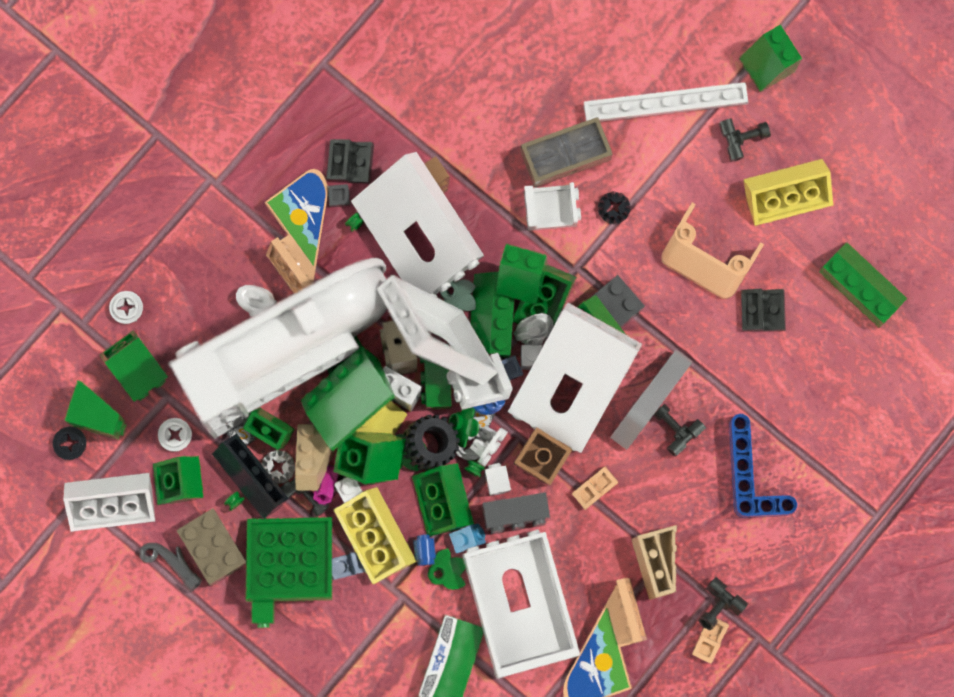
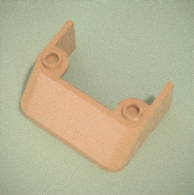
M692 202L665 247L661 260L665 266L721 299H729L736 292L764 244L760 242L750 259L737 255L730 260L728 265L724 264L692 245L696 237V231L692 225L686 222L696 205Z

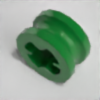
M357 212L347 220L345 225L351 228V232H354L364 221Z
M468 460V466L464 467V470L474 476L481 477L480 472L485 467Z
M238 491L224 502L225 506L228 505L230 507V511L236 509L245 500L243 497H239L240 493Z

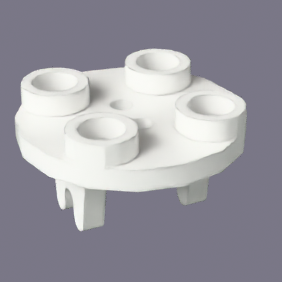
M484 426L480 436L486 442L475 439L470 446L480 456L478 463L484 467L492 457L489 454H495L501 445L500 442L503 441L508 433L502 427L497 432Z

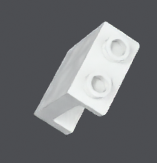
M574 182L565 186L524 187L528 231L577 227L578 220H581V210L576 207V200H579L578 188H574Z
M498 353L490 355L498 373L484 385L449 369L447 380L453 386L455 400L460 403L462 409L509 399L512 385Z
M384 367L383 370L395 394L391 401L412 412L421 396V392H419L421 386L390 368Z

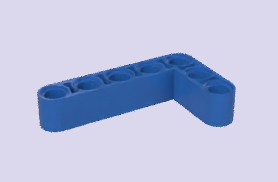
M745 414L735 415L729 422L733 504L736 515L742 518L788 516L796 511L798 505L796 499L792 496L755 497L750 420ZM736 419L744 422V429L736 428L734 424ZM737 440L745 442V450H739L736 447ZM741 460L747 464L746 471L738 469V461ZM740 481L748 484L747 492H742L739 489L738 484ZM784 500L790 502V511H785L782 508ZM762 501L770 504L769 512H764L761 509ZM741 502H746L749 505L750 510L748 513L740 510Z

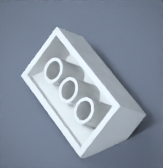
M149 473L64 484L63 499L71 531L155 521L153 491Z

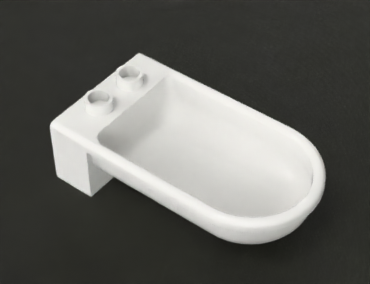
M370 258L346 266L200 346L199 342H193L176 352L178 359L170 362V365L201 421L214 439L246 422L250 416L249 412L343 361L359 349L353 337L373 325L387 310V306L377 290L386 281L383 274L387 267L381 259ZM309 297L313 299L326 322L322 324V329L313 334L310 332L306 333L291 309Z

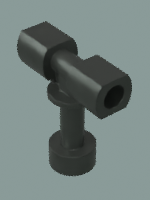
M732 118L719 122L722 137H726L729 145L727 152L731 162L743 159L744 155L741 146L744 145L743 141L758 136L762 140L771 137L767 122L757 124V129L743 133L740 130H735Z
M664 404L653 416L658 421L663 419L676 433L673 436L676 440L667 447V450L676 457L687 447L686 444L692 438L695 439L706 427L699 419L689 427L686 425L681 427L668 413L671 409Z
M293 479L291 482L287 481L280 487L288 498L295 492L297 495L302 493L314 506L312 512L317 517L330 507L328 503L326 505L318 504L313 499L314 493L311 490H296V479Z
M717 577L706 587V590L715 596L714 601L716 604L710 612H704L699 618L700 625L707 630H713L718 623L716 617L722 609H730L739 616L749 604L738 594L735 597L726 590L727 585Z

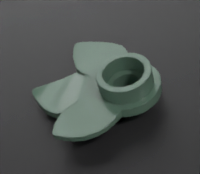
M469 280L452 281L450 284L454 289L453 294H450L448 289L440 292L444 298L443 301L461 310L472 311L476 308L475 299L470 294L476 286Z

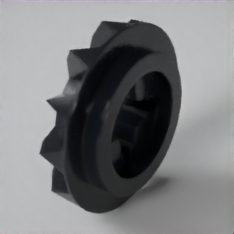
M614 191L605 193L599 200L598 213L607 223H621L630 214L631 205L628 198L622 193ZM610 201L613 204L621 203L618 207L619 212L615 210L607 212L611 207Z
M64 427L55 434L53 449L60 458L74 460L81 457L86 450L87 440L84 433L78 428ZM68 435L72 441L78 442L72 445V452L68 446L63 445L68 442Z

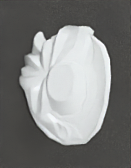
M254 285L242 286L236 293L238 304L251 317L277 303L270 291Z
M543 313L532 315L520 321L513 334L516 340L521 341L525 345H542L553 329V320L549 315Z

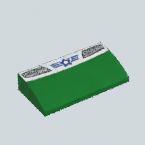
M445 615L418 697H463L484 634L482 627Z

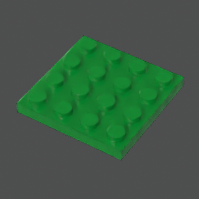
M332 517L247 519L246 602L332 600Z

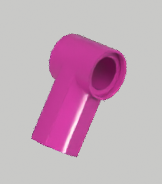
M334 465L327 466V471L318 490L314 491L313 499L318 504L326 505V503H330L332 500L334 484L337 483L339 476L338 473L334 472Z

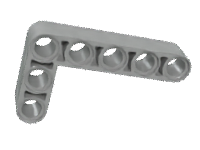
M676 349L610 438L627 450L693 361Z

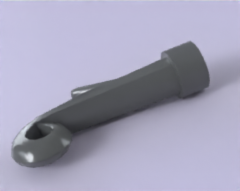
M146 543L140 548L139 557L143 562H153L159 554L190 592L194 591L202 583L203 580L196 573L194 574L186 563L179 546L176 547L177 556L158 543ZM153 550L152 556L147 557L145 555L146 551Z

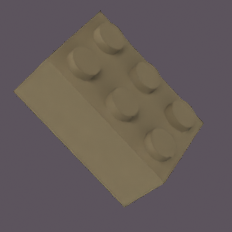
M214 508L177 530L210 586L215 585L246 566L245 558Z

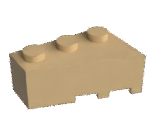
M298 425L295 469L296 490H318L327 471V466L334 456V451L328 447L314 425Z

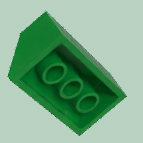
M847 242L819 271L878 328L907 299Z
M499 272L474 274L473 284L476 287L473 290V297L476 308L471 311L470 324L489 356L498 353L500 359L510 358L514 298L496 294Z

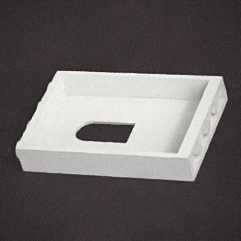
M417 152L405 154L351 200L400 278L437 297L436 294L439 291L444 292L450 288V283L453 280L457 281L464 277V271L467 269L471 270L479 265L478 260L484 256ZM416 221L434 247L435 257L431 262H425L420 258L404 233Z
M393 275L377 288L413 353L482 385L498 373L497 368L461 309ZM428 331L444 338L450 346L433 339Z
M567 303L508 412L515 419L525 421L533 429L536 427L553 438L566 444L569 448L573 449L572 451L581 453L642 344ZM564 374H567L583 383L570 409L565 413H558L552 409L550 400Z
M539 530L527 533L528 537L520 538L519 535L509 537L507 542L499 544V541L488 543L487 548L480 550L478 546L466 549L467 553L462 555L496 679L580 656L546 532L540 533ZM508 569H516L522 574L530 608L511 613L502 582V576Z

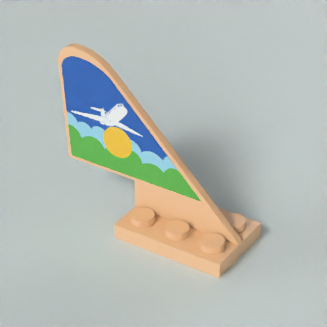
M316 169L308 170L265 202V205L288 235L282 240H279L278 237L272 240L266 256L294 294L312 285L314 282L328 195L325 177Z
M630 578L616 580L617 585L585 642L580 656L577 657L565 680L564 697H610L632 689L621 647L647 640Z

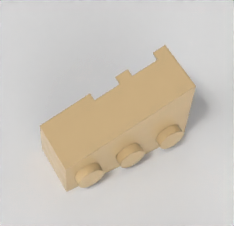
M677 525L631 539L649 600L676 592L675 532H677Z

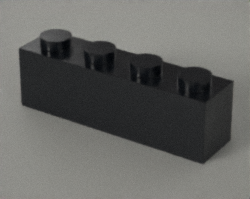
M237 433L223 441L212 453L263 519L276 512L289 499Z

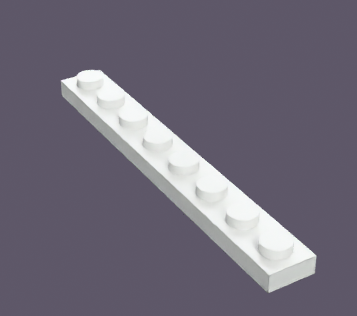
M736 83L584 101L586 121L598 117L601 122L748 104L746 83Z

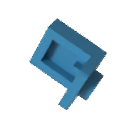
M479 523L449 534L456 554L486 543L485 532Z

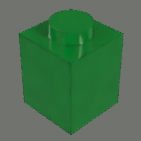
M275 601L252 602V624H257V628H270V624H275Z

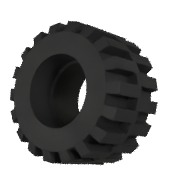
M436 414L434 416L426 415L411 423L408 429L404 431L405 437L403 439H405V446L403 451L407 453L405 458L411 459L410 464L412 466L417 464V469L422 470L425 468V471L446 465L450 460L454 459L456 456L454 453L458 452L459 449L456 444L460 442L459 438L455 436L458 434L457 430L452 429L454 425L451 422L448 424L447 418L443 417L440 419V415ZM424 432L430 433L436 438L438 442L437 453H432L425 448L423 444Z

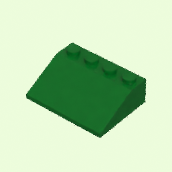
M361 346L312 391L307 393L301 399L307 416L328 447L334 451L395 397V394L379 359Z

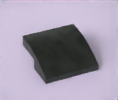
M330 139L326 179L338 182L370 184L374 144L372 142H352L350 139Z
M761 288L741 290L742 331H786L784 289L763 290Z

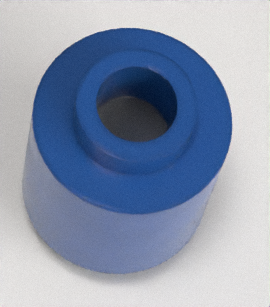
M429 535L417 536V540L413 541L415 561H417L418 566L435 564L434 538H430Z

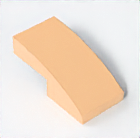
M605 466L575 490L572 495L586 510L619 482Z
M717 619L718 623L713 630L703 628L692 652V655L709 663H712L729 627V624Z

